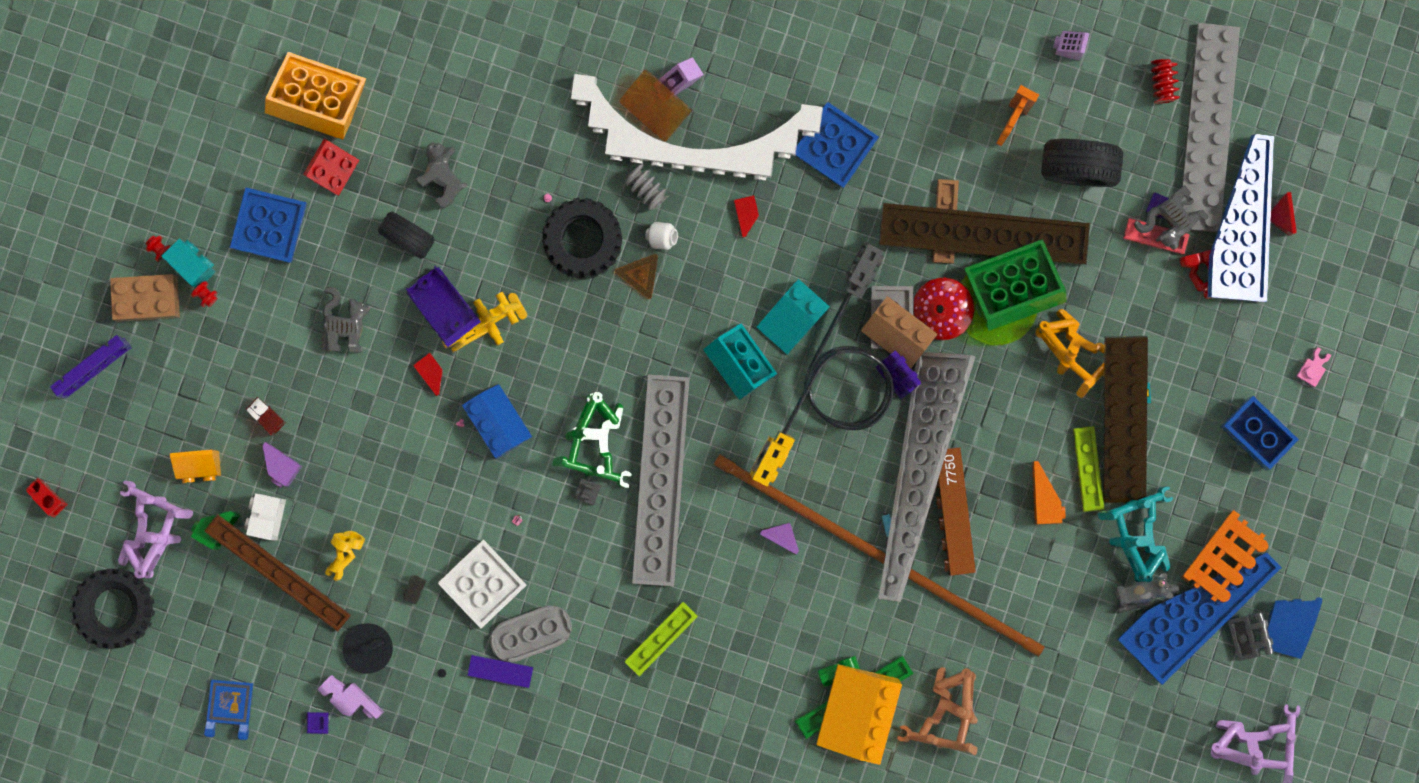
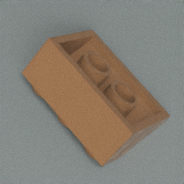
M888 296L861 330L862 333L890 354L896 350L900 356L906 359L905 363L910 369L937 336L936 332Z

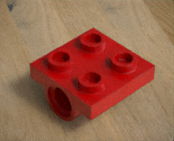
M323 139L303 175L339 196L359 159L330 141Z

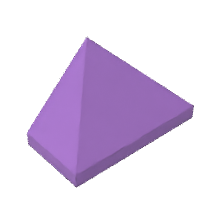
M790 523L761 531L760 535L796 555L799 552Z

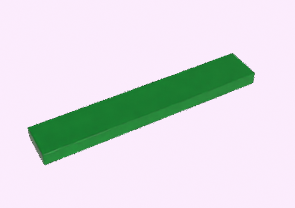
M903 656L874 672L898 678L900 682L913 675ZM828 701L795 720L805 739L820 731Z

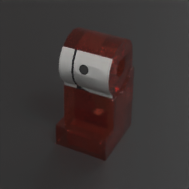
M256 397L246 408L272 436H275L287 423L259 397Z

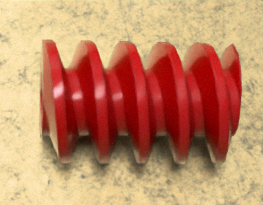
M1170 59L1151 61V64L1156 66L1151 69V72L1157 74L1152 77V81L1158 82L1152 86L1154 90H1157V92L1153 93V97L1158 99L1154 101V104L1171 103L1179 99L1180 96L1174 95V92L1178 91L1179 88L1173 86L1179 80L1172 78V76L1178 74V71L1172 70L1178 64L1171 62Z

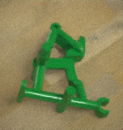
M601 393L589 394L586 397L587 402L576 427L565 435L567 440L572 441L569 458L567 459L565 456L555 457L552 465L584 472L586 476H598L616 481L617 485L621 488L629 487V484L624 483L622 478L623 476L631 477V474L629 472H620L618 474L612 471V454L608 452L607 446L609 429H617L620 426L623 405L617 403L613 412L602 399ZM596 409L605 421L599 423L598 429H589L587 427ZM598 440L599 456L604 458V467H593L576 462L581 441Z

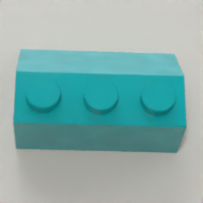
M742 323L719 336L703 349L739 400L777 375L775 369Z

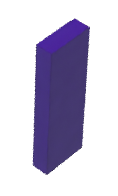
M471 655L467 676L530 688L534 667Z

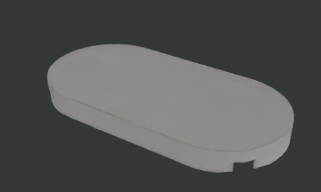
M551 605L536 609L497 625L492 632L490 640L492 651L504 661H520L562 645L571 634L572 622L568 613L558 606Z

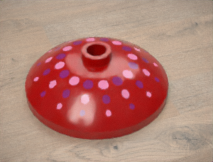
M951 278L932 279L925 283L916 293L913 300V316L937 333L934 339H954L962 335L972 323L975 311L973 297L969 290L959 281ZM939 305H942L944 308L942 313L937 311Z

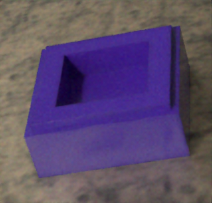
M307 712V733L328 734L329 712Z

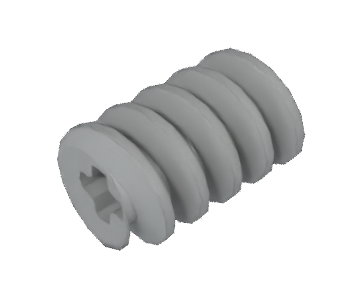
M641 164L627 176L626 185H633L631 191H639L637 198L644 197L642 203L644 205L650 203L648 210L652 211L660 206L669 195L663 196L666 191L665 188L658 190L659 182L652 184L655 177L647 178L648 170L641 172L644 166Z

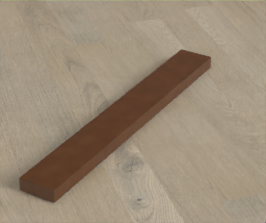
M219 514L214 517L204 530L337 632L351 616L350 613Z

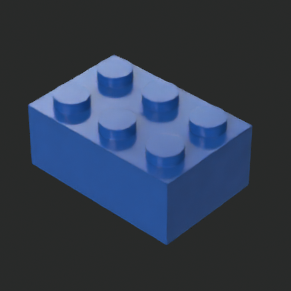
M1254 396L1248 397L1220 426L1265 471L1270 470L1299 440Z

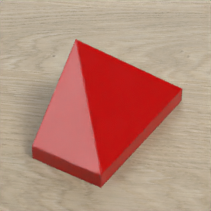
M1291 192L1285 193L1271 210L1270 222L1288 236L1297 233Z

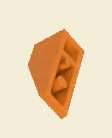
M1033 461L1035 524L1062 523V519L1066 517L1065 506H1061V501L1039 461Z

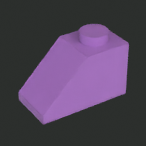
M265 442L263 450L267 472L272 477L271 482L280 488L283 485L289 487L302 468V465Z

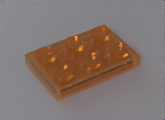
M646 69L619 100L624 107L664 142L669 140L692 112L690 107Z

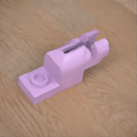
M333 675L317 689L324 697L333 693L330 703L343 715L352 716L361 705L364 707L363 712L369 718L374 716L377 719L384 713L355 683H352L346 689V685L337 680Z

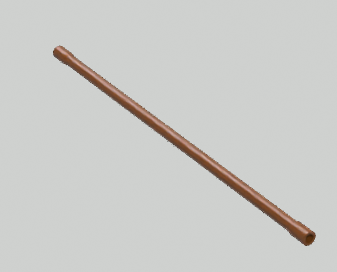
M721 454L717 457L713 464L728 474L734 475L884 564L886 553L773 486L768 485L767 487L753 480L749 472ZM910 570L909 580L1021 645L1022 648L1037 657L1042 653L1045 647L1030 637L1024 636L915 570Z

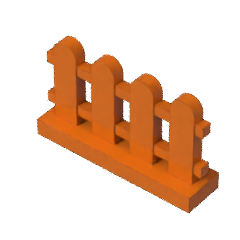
M1020 85L1009 103V106L1014 108V111L996 144L1003 145L1021 112L1027 115L1038 99L1039 94Z
M1235 510L1228 515L1181 577L1187 583L1193 580L1195 582L1193 586L1196 589L1199 586L1212 595L1211 600L1214 602L1217 599L1220 602H1227L1231 595L1225 588L1229 583L1238 586L1243 582V576L1238 571L1242 566L1246 569H1252L1256 565V560L1251 556L1254 550L1263 553L1268 549V543L1264 540L1266 535L1262 532L1260 535L1256 534L1246 526L1248 524L1246 520L1240 522L1238 520L1240 514ZM1230 530L1233 534L1228 539L1225 535ZM1237 537L1250 545L1247 552L1234 543ZM1216 546L1221 549L1217 555L1212 553ZM1225 553L1238 562L1234 568L1221 559ZM1203 563L1208 566L1204 572L1200 570ZM1212 569L1225 579L1221 585L1208 576Z

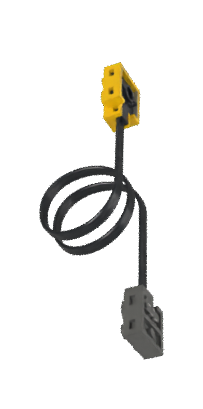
M863 241L844 277L849 281L844 289L848 293L807 369L804 381L805 389L783 431L778 430L774 438L768 436L749 472L753 480L767 487L770 482L774 483L778 475L776 470L778 467L781 468L795 441L787 432L806 396L810 405L822 419L837 428L845 430H863L875 425L884 417L891 405L894 393L891 374L886 366L872 353L854 346H840L828 350L820 356L851 295L853 294L862 299L876 274L875 267H879L884 259L883 251L866 241ZM845 353H856L871 358L881 367L886 380V391L881 405L874 414L859 422H841L825 415L817 408L811 393V386L821 368L833 357Z

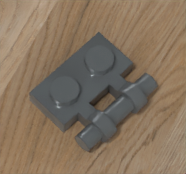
M1263 612L1255 613L1256 622L1254 623L1251 622L1250 615L1228 620L1238 661L1261 656L1259 648L1264 647L1266 655L1274 653L1272 648L1274 643L1272 638L1269 637L1267 630L1269 625L1267 619H1264ZM1255 629H1259L1260 641L1256 640Z

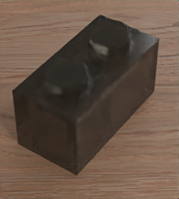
M417 575L411 576L408 582L410 584L409 588L405 589L403 596H405L404 600L417 604L427 580Z

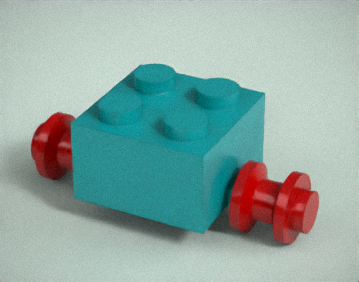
M160 235L149 238L145 243L147 245L145 250L147 252L153 251L156 254L155 260L157 262L162 259L166 260L194 287L191 296L193 298L199 297L202 300L200 304L202 307H211L218 299L216 297L218 292L216 290L211 292L207 288V280L216 272L212 268L214 264L203 254L199 255L198 252L200 250L189 240L183 241L179 238L172 246H164L161 243L163 238Z

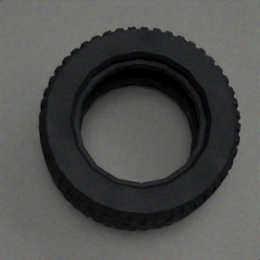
M1051 139L1044 145L1041 174L1048 181L1086 187H1113L1121 181L1124 153L1117 145L1082 139Z

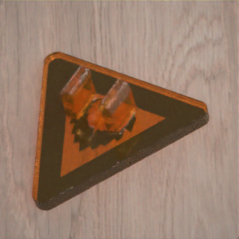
M653 254L617 268L615 273L647 299H651L658 255Z

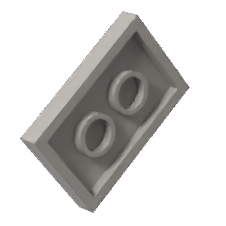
M871 286V317L887 296L913 315V286ZM871 339V349H883Z

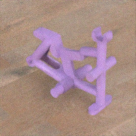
M124 481L123 483L128 486V491H120V494L125 497H137L135 515L138 517V528L135 540L124 541L118 562L120 565L125 566L129 560L135 570L136 578H152L153 570L168 544L180 543L181 541L179 535L169 534L174 518L189 519L192 517L193 511L166 502L165 497L153 496L135 488L136 484L132 481ZM144 504H151L168 511L161 532H146L148 515L144 513ZM146 542L152 543L145 559H143L139 549L144 548Z
M1286 704L1284 715L1287 717V724L1273 725L1263 732H1245L1242 722L1218 721L1216 727L1227 731L1217 743L1212 745L1211 756L1215 759L1222 758L1249 766L1253 775H1258L1262 768L1284 770L1283 783H1292L1294 743L1296 738L1295 725L1296 718L1300 714V706L1297 705L1296 712L1291 713L1288 710V704ZM1286 732L1285 761L1263 759V753L1259 750L1258 741L1273 739L1274 734ZM1236 737L1240 743H1247L1249 754L1226 747Z

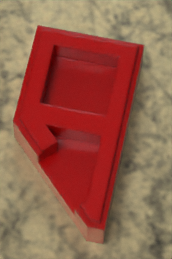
M754 195L734 200L742 238L747 236L759 217Z
M429 353L413 366L435 395L438 396L440 395L443 369L432 354Z

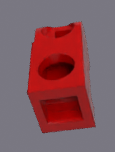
M38 477L26 488L27 493L48 516L55 518L68 505Z

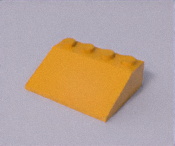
M288 52L265 98V113L343 140L354 116L366 78Z
M838 664L816 745L861 761L880 765L902 687L900 680Z

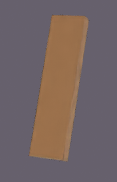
M937 180L936 208L957 210L958 180ZM933 250L932 263L953 264L954 252Z

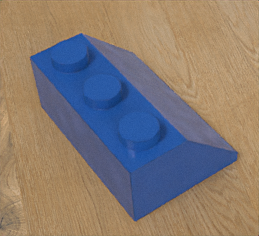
M499 384L480 393L462 405L496 459L532 437Z

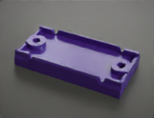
M436 266L428 274L417 280L410 288H406L408 296L447 347L451 346L481 322L443 271Z
M118 335L114 336L108 341V346L102 345L62 377L63 381H56L50 388L57 397L67 399L132 348L125 338L118 337Z

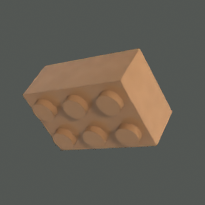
M167 274L110 278L112 318L114 321L180 318L178 276Z

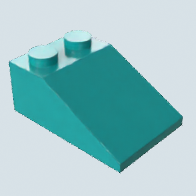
M798 279L756 328L788 355L830 306Z

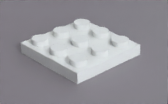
M482 540L438 582L446 593L481 629L527 586L485 540Z

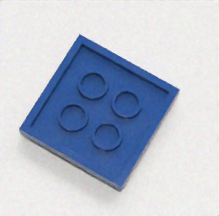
M827 102L823 107L820 134H815L814 137L803 136L797 145L795 156L844 189L879 136Z
M245 187L230 248L292 263L307 203Z

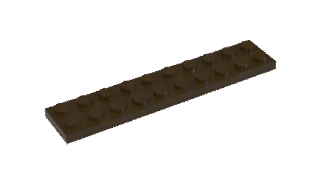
M882 203L879 245L999 256L1043 239L1053 262L1086 265L1090 223Z

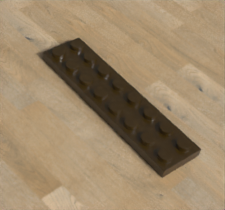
M1104 336V503L1129 502L1130 500H1139L1146 497L1147 336Z

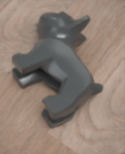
M432 142L426 149L428 157L426 172L423 176L417 177L416 180L424 188L433 182L444 188L443 196L435 200L444 209L453 203L455 197L461 190L467 187V184L462 183L449 167L450 157L456 151L454 147H445L442 144Z

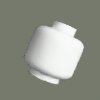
M654 222L650 228H647L645 237L652 248L669 250L677 243L678 232L671 223Z

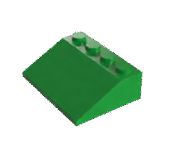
M1043 239L964 268L988 331L1067 302L1066 289Z

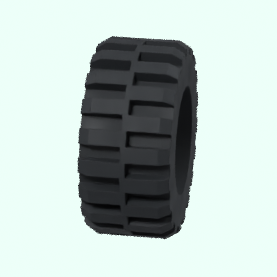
M574 198L572 201H565L560 207L553 209L552 214L545 221L546 224L542 231V244L545 254L550 263L560 273L568 277L579 279L595 278L597 275L607 272L608 268L615 264L617 257L620 255L622 231L619 222L613 212L599 201L596 202L590 198ZM580 219L595 223L602 234V243L599 250L587 258L572 256L563 245L565 229L570 223Z

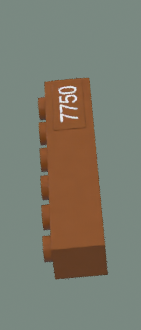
M961 447L947 449L936 488L939 489V497H936L937 509H941L942 517L939 518V528L944 530V538H941L942 551H946L947 559H944L945 572L949 571V576L976 573Z

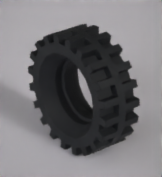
M123 569L98 570L94 574L86 576L84 581L77 585V591L71 597L73 601L72 608H70V613L72 612L73 620L71 621L78 629L76 632L82 635L86 642L92 643L99 648L115 649L135 643L136 640L145 635V631L152 624L150 622L151 618L155 614V611H153V603L155 602L151 598L150 588L146 587L142 578H136L133 572ZM109 589L123 591L132 602L133 610L130 619L126 624L118 628L105 627L95 616L94 607L97 598L101 593Z

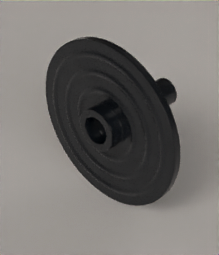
M371 623L360 624L352 628L346 635L343 642V656L347 664L355 671L364 674L375 673L382 670L389 663L393 653V643L387 631L382 627Z

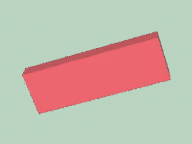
M1128 219L1123 239L1182 255L1185 254L1190 234L1186 233L1181 236L1178 248L1173 250L1165 246L1161 241H1156V238L1169 228L1155 225L1150 232L1140 233L1134 227V223L1137 220Z

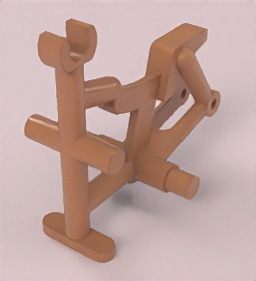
M942 667L937 671L933 691L941 696L935 713L932 717H928L925 720L919 733L912 732L907 726H900V729L907 731V735L905 737L898 736L897 739L904 743L914 740L935 745L938 748L945 747L976 755L977 747L970 743L965 744L969 724H976L978 721L973 712V690L976 675L966 668L961 673L945 679L946 668ZM960 684H963L962 707L951 701L952 694L948 690ZM946 711L959 717L961 720L956 741L939 738L933 734L927 735L932 725L939 724Z

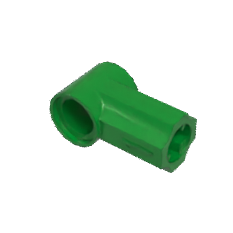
M856 656L838 662L839 665L860 669ZM838 664L818 670L824 688L833 684Z

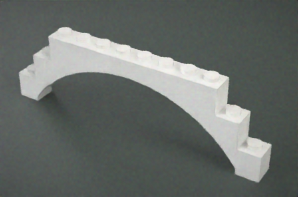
M574 74L571 99L576 101V105L588 106V103H591L588 127L593 129L594 133L605 134V130L608 131L605 154L610 156V160L622 161V158L631 159L630 162L636 164L650 161L652 166L663 167V164H672L671 168L684 170V166L692 167V171L704 172L705 169L713 170V174L725 175V172H731L734 177L745 178L746 175H753L756 180L766 181L767 177L771 178L775 153L778 154V157L790 159L791 155H796L799 131L802 132V135L810 137L820 134L823 108L802 104L801 110L788 122L775 131L746 144L721 149H691L676 146L647 135L620 116L596 85V77Z

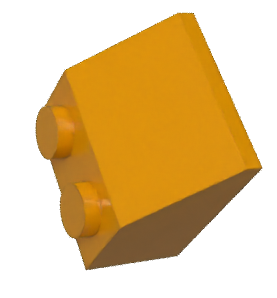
M201 450L170 453L175 478L182 480V483L195 482L194 478H203V481H215L216 476H221L219 451Z

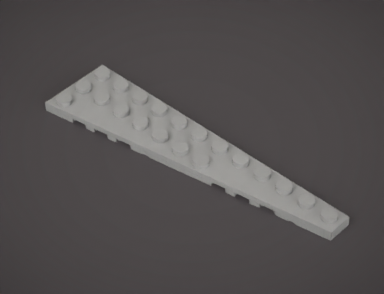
M924 352L916 362L915 372L918 374L917 378L921 384L911 393L879 599L901 602L975 360L973 355Z

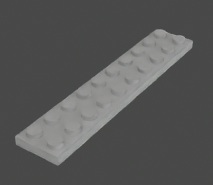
M1198 23L1182 177V187L1186 185L1191 192L1189 196L1194 199V202L1190 205L1185 204L1183 208L1188 215L1194 211L1204 210L1209 218L1205 221H1197L1192 227V231L1217 233L1222 219L1240 27Z
M648 374L632 580L634 584L674 586L690 377Z

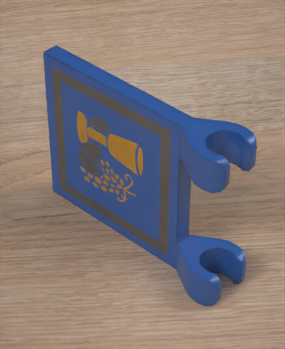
M211 680L207 721L204 732L206 737L215 736V723L240 725L238 739H248L253 683Z

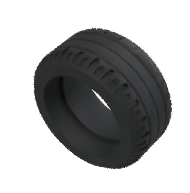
M393 211L387 213L378 228V233L419 259L426 257L435 241L433 235Z

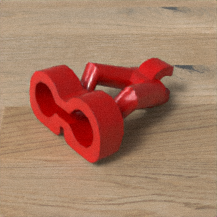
M1211 250L1179 258L1181 267L1192 268L1189 277L1197 291H1203L1205 299H1210L1208 298V282L1203 283L1197 275V271L1201 263L1206 264L1209 270Z

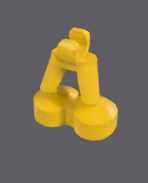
M355 531L334 534L331 544L336 548L337 557L326 569L325 574L331 576L334 572L335 577L333 580H340L343 576L344 568L355 558L352 549H361L365 538Z

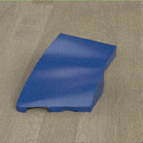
M1318 597L1312 601L1293 599L1292 601L1278 600L1274 602L1268 616L1269 626L1267 627L1269 637L1272 638L1274 643L1272 645L1273 651L1299 659L1302 658L1321 608L1322 598Z

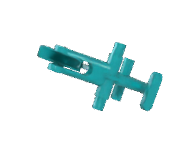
M1168 486L1160 487L1156 494L1139 500H1130L1126 502V505L1109 511L1098 512L1100 520L1116 519L1120 537L1110 538L1109 544L1123 549L1135 574L1134 579L1136 582L1152 581V575L1159 565L1164 572L1170 569L1165 546H1155L1153 538V522L1156 521V502H1170L1173 500V497H1165L1164 495L1165 491L1170 489ZM1139 508H1147L1148 517L1143 520L1144 536L1128 535L1123 514ZM1144 546L1145 552L1151 554L1145 564L1136 547Z

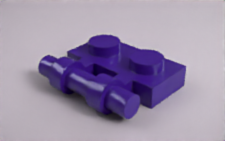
M895 350L882 363L890 372L894 392L901 400L918 387L921 382L917 378L918 374L912 371L905 363L906 359ZM877 365L875 368L878 370V372H879V373L882 375V377L885 379V376H884V373H883L881 367H880L879 365Z

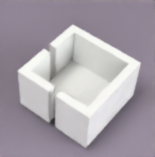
M255 493V497H251L249 509L252 510L250 518L246 519L244 530H247L246 535L277 540L286 499Z

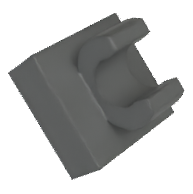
M581 478L574 498L595 505L601 485Z

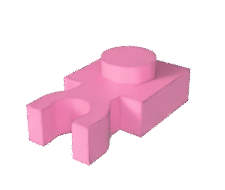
M1318 347L1313 352V360L1306 359L1296 376L1312 387H1316L1326 370L1322 367L1323 363L1327 362L1331 357L1327 353L1324 359L1319 358L1318 354L1321 349Z

